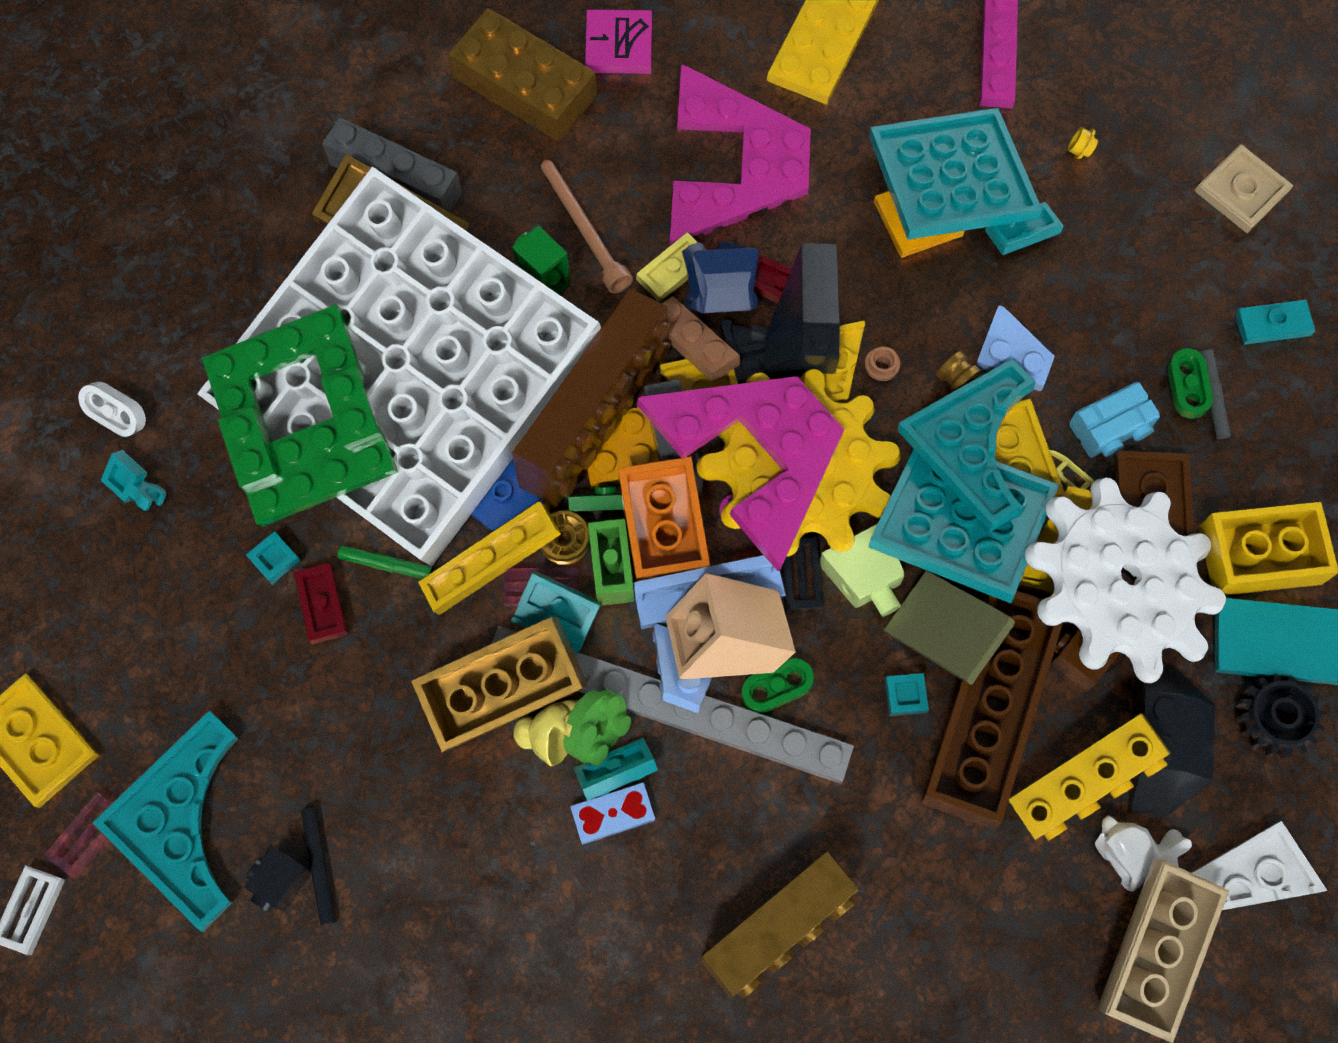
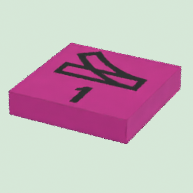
M587 10L585 66L596 73L651 74L652 10Z

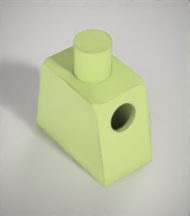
M876 524L855 535V543L849 551L836 552L830 548L822 552L820 567L854 607L858 608L873 601L881 616L885 617L901 607L892 590L901 585L904 571L899 559L869 548L870 539L877 527Z

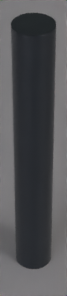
M315 807L301 810L319 921L320 926L323 927L335 924L336 918L317 810Z

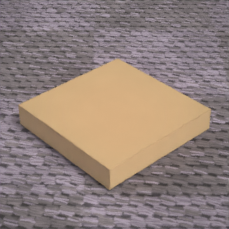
M1240 144L1197 186L1195 192L1248 233L1294 185Z

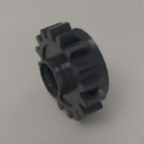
M1274 674L1268 680L1264 677L1253 682L1254 687L1249 686L1243 690L1242 694L1246 699L1237 702L1236 707L1244 711V714L1235 718V721L1246 725L1247 729L1243 730L1240 735L1241 737L1252 736L1254 740L1251 748L1253 750L1264 746L1265 757L1269 758L1278 751L1281 760L1291 757L1292 753L1299 756L1307 752L1306 747H1312L1319 742L1314 734L1324 731L1325 727L1319 724L1320 717L1324 716L1325 712L1319 710L1317 702L1320 699L1318 696L1311 695L1308 691L1309 685L1304 684L1301 686L1295 683V677L1293 676L1281 681L1279 674ZM1275 709L1280 710L1284 714L1285 724L1278 720Z

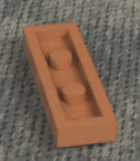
M672 296L661 303L667 306L668 323H670L668 342L711 382H715L740 365V355L675 297Z

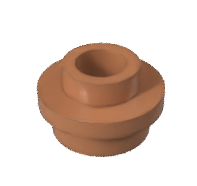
M885 346L877 347L866 356L865 369L873 379L888 381L897 375L900 369V359L893 349ZM885 362L888 368L881 369L877 367L876 363Z

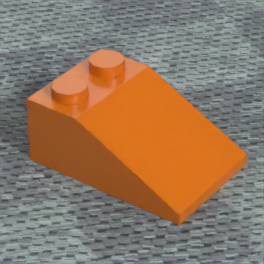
M686 457L684 459L679 458L618 468L635 582L710 567L692 458Z

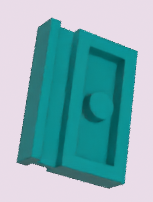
M534 571L531 574L511 622L528 628L550 617H558L572 650L579 653L602 602Z

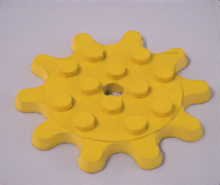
M812 369L802 374L800 380L843 427L844 432L786 557L792 556L797 552L801 537L808 532H817L823 535L828 545L836 552L849 551L855 543L854 533L849 524L850 517L857 512H866L874 517L881 518L891 497L875 484L873 480L874 474L880 469L896 466L900 460V450L895 443L873 440L864 431L865 423L874 414L873 401L864 395L857 396L848 403L832 401L825 393L826 380L823 373ZM759 372L750 376L746 383L770 380V378L766 374ZM738 421L721 433L725 440L724 449L717 453L703 455L696 464V471L701 478L709 481H724L732 488L733 498L724 506L721 512L722 522L732 529H740V527L730 516L731 509L783 473L776 462L743 424Z

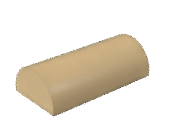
M1154 858L1096 1010L1173 1043L1229 890L1169 862Z

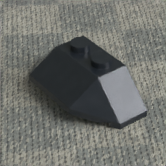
M1163 665L1160 678L1153 683H1144L1139 680L1134 672L1132 719L1140 714L1145 716L1170 751V754L1164 758L1168 765L1150 777L1141 772L1130 779L1134 787L1129 790L1128 811L1168 816L1213 781L1215 704L1175 667Z

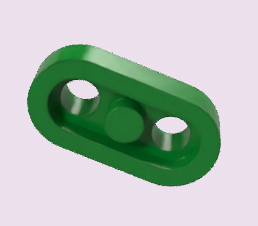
M1190 348L1181 349L1173 355L1167 366L1173 404L1176 411L1183 417L1197 419L1202 417L1213 403L1207 363L1200 352ZM1180 367L1187 368L1190 374L1183 373ZM1186 399L1193 400L1196 406L1189 405Z
M792 658L783 663L774 673L753 674L743 684L741 692L742 701L750 711L756 713L769 712L806 695L814 681L813 670L804 660ZM792 674L797 675L801 683L793 686L788 683L787 677ZM757 689H762L766 692L767 698L762 701L756 700L753 692Z

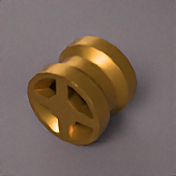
M959 351L940 367L936 376L941 381H947L951 385L950 390L954 392L977 379L982 371L977 366H971L967 362V356L962 351Z

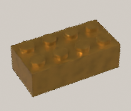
M489 8L483 12L448 53L454 79L560 142L597 96L595 71Z
M558 617L545 619L411 681L441 752L453 749L589 687Z
M826 852L705 953L701 958V962L730 999L738 994L743 1000L763 983L758 975L767 968L774 974L794 957L793 953L789 950L791 947L799 942L804 948L825 930L821 925L824 919L829 916L835 922L856 903L851 896L859 889L831 855Z

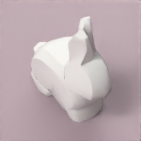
M1110 815L1102 819V833L1095 842L1098 852L1104 859L1110 861L1115 871L1122 878L1121 884L1123 887L1131 892H1134L1145 882L1154 858L1164 860L1178 867L1177 857L1186 853L1192 847L1191 840L1182 837L1178 830H1169L1160 844H1155L1148 829L1130 822H1117Z

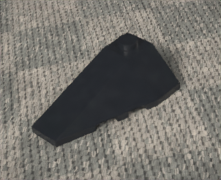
M802 243L765 336L764 372L805 373L806 371L816 369L823 374H835L839 360L837 244Z

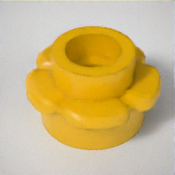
M1080 127L1068 146V151L1075 155L1074 158L1080 159L1083 156L1088 158L1093 153L1098 143V139L1094 138L1095 130L1093 128L1087 130L1084 127Z

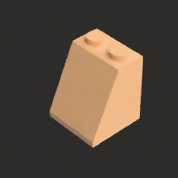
M705 573L665 616L678 676L681 679L774 673L796 652L778 590Z

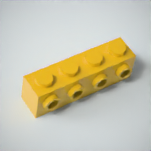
M1140 714L1011 797L1009 802L1035 840L1044 835L1049 841L1068 829L1064 823L1067 819L1077 814L1082 820L1100 809L1101 807L1097 800L1110 793L1115 799L1133 788L1134 785L1130 779L1144 772L1147 777H1150L1166 767L1168 764L1164 758L1170 754V751L1145 716Z

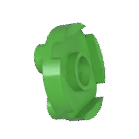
M602 687L603 691L601 692L593 689L577 702L567 721L568 724L572 725L570 737L564 735L563 740L564 748L569 755L583 763H591L594 766H599L606 760L610 749L619 737L624 736L628 732L631 725V717L626 715L627 708L624 698L607 687Z

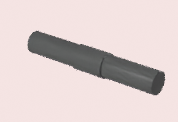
M1210 349L1204 350L1200 353L1207 363L1213 393V403L1210 410L1217 439H1226L1231 436L1214 351Z

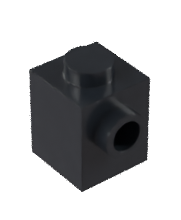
M272 846L264 859L259 858L251 866L247 873L249 881L244 888L254 894L250 901L270 913L273 908L285 912L310 876L311 870Z

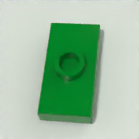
M616 486L594 487V494H571L568 497L569 510L623 509L621 492L616 493Z

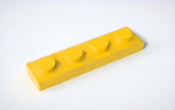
M538 501L418 583L433 612L441 615L561 535L546 506L541 501Z

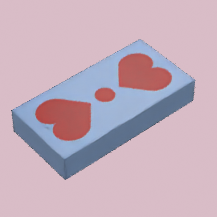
M644 782L570 806L582 845L655 821Z

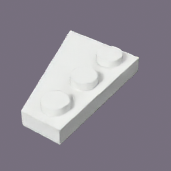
M1282 821L1275 823L1191 872L1229 890L1222 910L1327 891Z

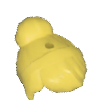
M569 699L552 703L542 709L535 717L529 715L521 717L516 722L513 731L517 745L524 749H532L549 766L561 763L568 754L564 748V735L570 737L572 725L568 724L567 721L579 700Z

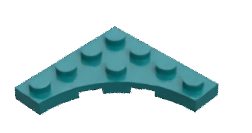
M1013 358L899 422L898 432L990 532L1018 516L1022 507L1007 487L1000 470H997L995 459L996 437L1002 421L1019 400L1034 390L1036 382Z
M210 710L93 822L155 887L203 933L232 904V901L216 882L208 866L203 848L201 819L203 803L210 780L222 758L238 740Z

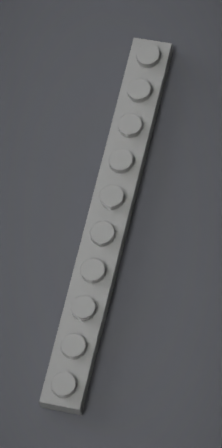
M498 626L491 644L517 632ZM574 652L589 686L575 694L584 696L593 689L601 692L603 691L602 687H607L624 698L626 711L840 784L844 780L854 745L708 696L704 697L699 712L695 713L662 701L661 680Z

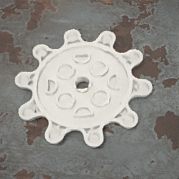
M1100 478L1092 483L1090 488L1092 505L1088 510L1079 508L1066 497L1050 499L1046 504L1045 510L1049 519L1058 529V540L1053 544L1034 542L1025 550L1027 563L1032 568L1049 574L1054 582L1053 594L1042 600L1037 607V613L1042 622L1050 626H1055L1062 622H1070L1080 629L1083 643L1080 647L1079 656L1087 668L1097 670L1106 664L1111 653L1121 652L1130 658L1136 676L1144 683H1153L1160 678L1163 671L1162 650L1165 648L1175 649L1188 661L1196 662L1204 658L1208 650V643L1196 628L1195 614H1217L1223 609L1226 602L1224 592L1205 583L1197 571V562L1207 557L1210 552V539L1201 533H1194L1185 537L1174 531L1168 521L1171 502L1165 493H1149L1144 497L1139 507H1134L1122 498L1117 483L1111 478ZM1122 568L1129 571L1133 577H1137L1134 585H1129L1123 580L1121 576Z

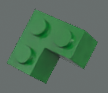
M539 225L531 232H525L517 238L514 246H512L516 266L559 295L571 286L567 252Z

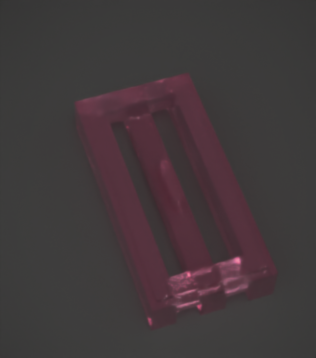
M578 567L510 568L504 572L505 607H518L522 596L513 597V591H524L528 583L513 582V579H530L534 571L552 579H571L569 582L560 583L578 591Z
M97 792L44 855L70 877L78 879L110 840L101 832L74 865L71 866L70 864L99 831L92 823L64 858L59 855L100 806L104 808L103 813L112 803Z

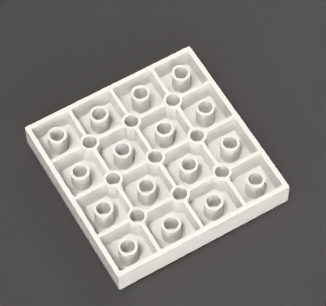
M372 167L237 343L337 304L341 308L364 374V388L373 414L387 439L398 473L337 498L417 558L433 566L513 459V450L598 334L601 326L591 316ZM316 355L252 380L271 441L333 418L321 382L323 376ZM208 379L197 394L218 409Z

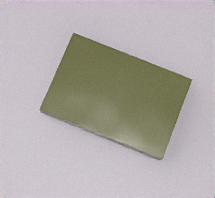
M926 570L884 631L899 642L972 685L1016 622L1008 615Z

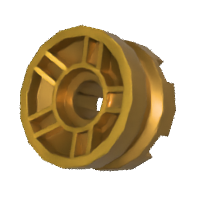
M557 511L550 514L560 533H566L567 537L571 540L568 544H560L561 535L540 548L544 558L550 564L557 567H572L579 564L586 558L590 550V536L586 522L578 514L571 511Z

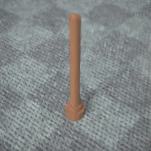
M548 159L544 160L541 163V169L603 268L602 281L612 294L625 290L633 281L629 270L625 265L614 261L554 163Z

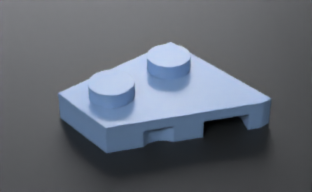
M998 305L975 366L980 370L989 372L1013 358L1036 381L1034 390L1041 392L1055 356L1008 310Z

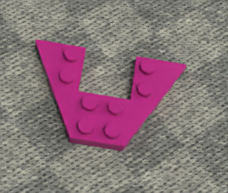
M681 65L677 129L743 133L741 184L674 181L670 246L687 232L692 237L703 233V235L709 234L718 226H729L747 219L749 214L766 207L769 210L780 206L786 200H795L808 194L810 128L685 65Z
M797 376L638 398L637 406L682 459L740 421L782 469V474L733 507L730 512L733 520L772 566L779 571L844 432L843 427Z

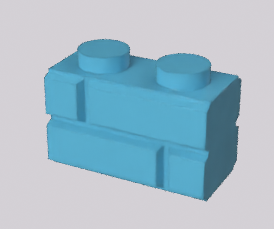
M1135 382L1075 412L1069 423L1076 437L1081 440V445L1089 457L1092 458L1100 453L1108 457L1123 448L1122 442L1132 437L1137 442L1149 436L1154 431L1153 425L1160 418V413L1153 402L1148 399V395L1141 384Z

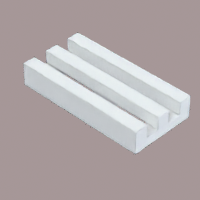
M25 865L0 920L1 946L26 955L33 954L66 879ZM33 878H37L38 880L36 882V885L31 893L28 902H26L23 908L21 918L12 935V938L8 939V933L27 894V891L32 883ZM47 883H49V885H48V887H47V890H46V892H45V894H44V896H43V898H42V901H41V903H40V905H39V907H38V910H37V912H36V914H35V916H34V918H33V921H32V923H31V925H30V927H29V930H28V932H27V934H26V936H25V938H24V941H23V943H21V941H22V939H23V937H24V934H25V932H26V930H27V928H28V926H29V923H30V921H31V919H32V917H33V914H34V912H35V910H36V908H37V906H38V903H39V901H40V899H41V897H42V894H43V892H44V890H45V888H46V886H47Z

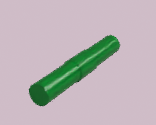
M341 545L338 551V559L419 579L425 578L434 569L431 566L399 559L398 557Z

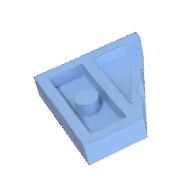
M656 623L653 631V642L656 643L657 649L656 663L658 673L661 676L660 689L662 701L698 713L712 677L696 679L679 678L668 627Z

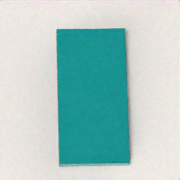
M1226 598L1223 609L1215 614V672L1264 678L1279 674L1280 678L1284 680L1293 676L1295 681L1338 685V609Z

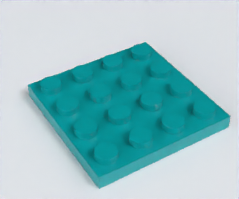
M999 108L870 127L869 139L907 240L1039 219L1042 208Z
M913 449L870 539L869 548L1012 603L1027 566L1025 550L1030 544L1037 541L1047 516L1046 504L1050 499L1054 498L1059 484L996 461L997 470H1000L1007 487L1022 507L1018 516L990 532Z

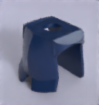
M721 241L718 243L716 250H705L702 243H695L682 250L690 287L685 299V307L704 314L750 311L758 306L759 300L753 291L759 255L756 248H746L736 243Z

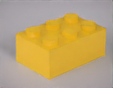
M1322 502L1212 513L1198 527L1199 533L1206 535L1211 541L1210 552L1205 557L1211 586L1221 589L1225 595L1317 586L1324 584L1338 574V566Z

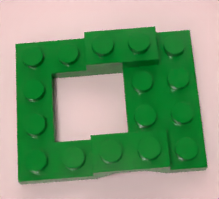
M337 304L202 357L221 415L218 423L239 487L246 492L257 525L263 527L398 473L387 439L373 414L364 388V374L341 308ZM316 355L323 376L321 382L333 418L271 441L252 380Z

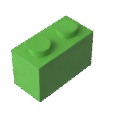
M625 519L588 523L597 600L602 602L601 606L634 602Z

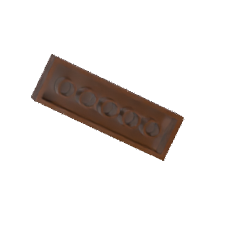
M629 289L513 450L512 455L519 488L557 507L563 497L567 498L571 495L577 483L576 478L582 469L587 470L592 465L598 446L602 441L607 442L615 429V422L621 414L625 415L630 410L634 401V395L639 387L644 388L648 384L655 364L658 361L662 362L666 358L671 346L668 342L670 323H668L667 306Z
M1016 591L1012 603H1008L988 595L986 604L1008 615L1016 623L974 683L970 685L961 679L921 804L996 830L1002 824L1063 624L1062 622L1058 625L1050 626L1042 622L1038 616L1037 607L1043 599Z

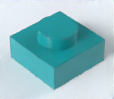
M275 531L246 554L272 585L300 562L296 554Z
M924 673L886 676L885 688L889 716L924 714L929 711Z

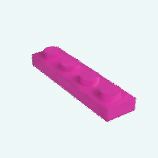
M983 0L979 106L1012 109L1015 103L1018 0Z

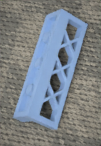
M762 555L634 582V598L641 630L655 627L656 623L659 625L667 624L665 616L705 573L778 590L781 600H783L786 595L780 570L777 571L766 557Z

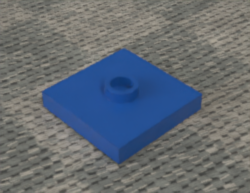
M512 459L472 512L471 516L494 532L538 501H541L543 504L546 501L519 488L514 460Z

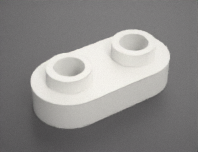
M97 381L84 386L80 390L78 399L83 412L118 435L127 437L144 428L146 418L142 407L136 401L108 384Z

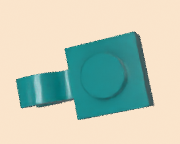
M123 450L111 454L101 481L125 503L134 500L139 508L147 511L152 501L161 506L167 495L160 486L144 481L147 472Z

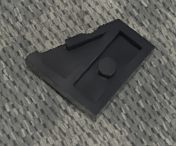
M721 320L720 328L724 342L740 355V365L734 368L738 384L746 383L750 376L759 372L766 374L770 379L796 374L791 372H764L767 328L753 325L752 329L732 325L731 320Z

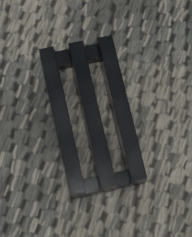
M801 537L796 552L799 601L793 600L790 556L785 558L782 565L786 612H793V610L808 611V609H815V611L823 610L818 537ZM803 546H810L814 600L807 599Z

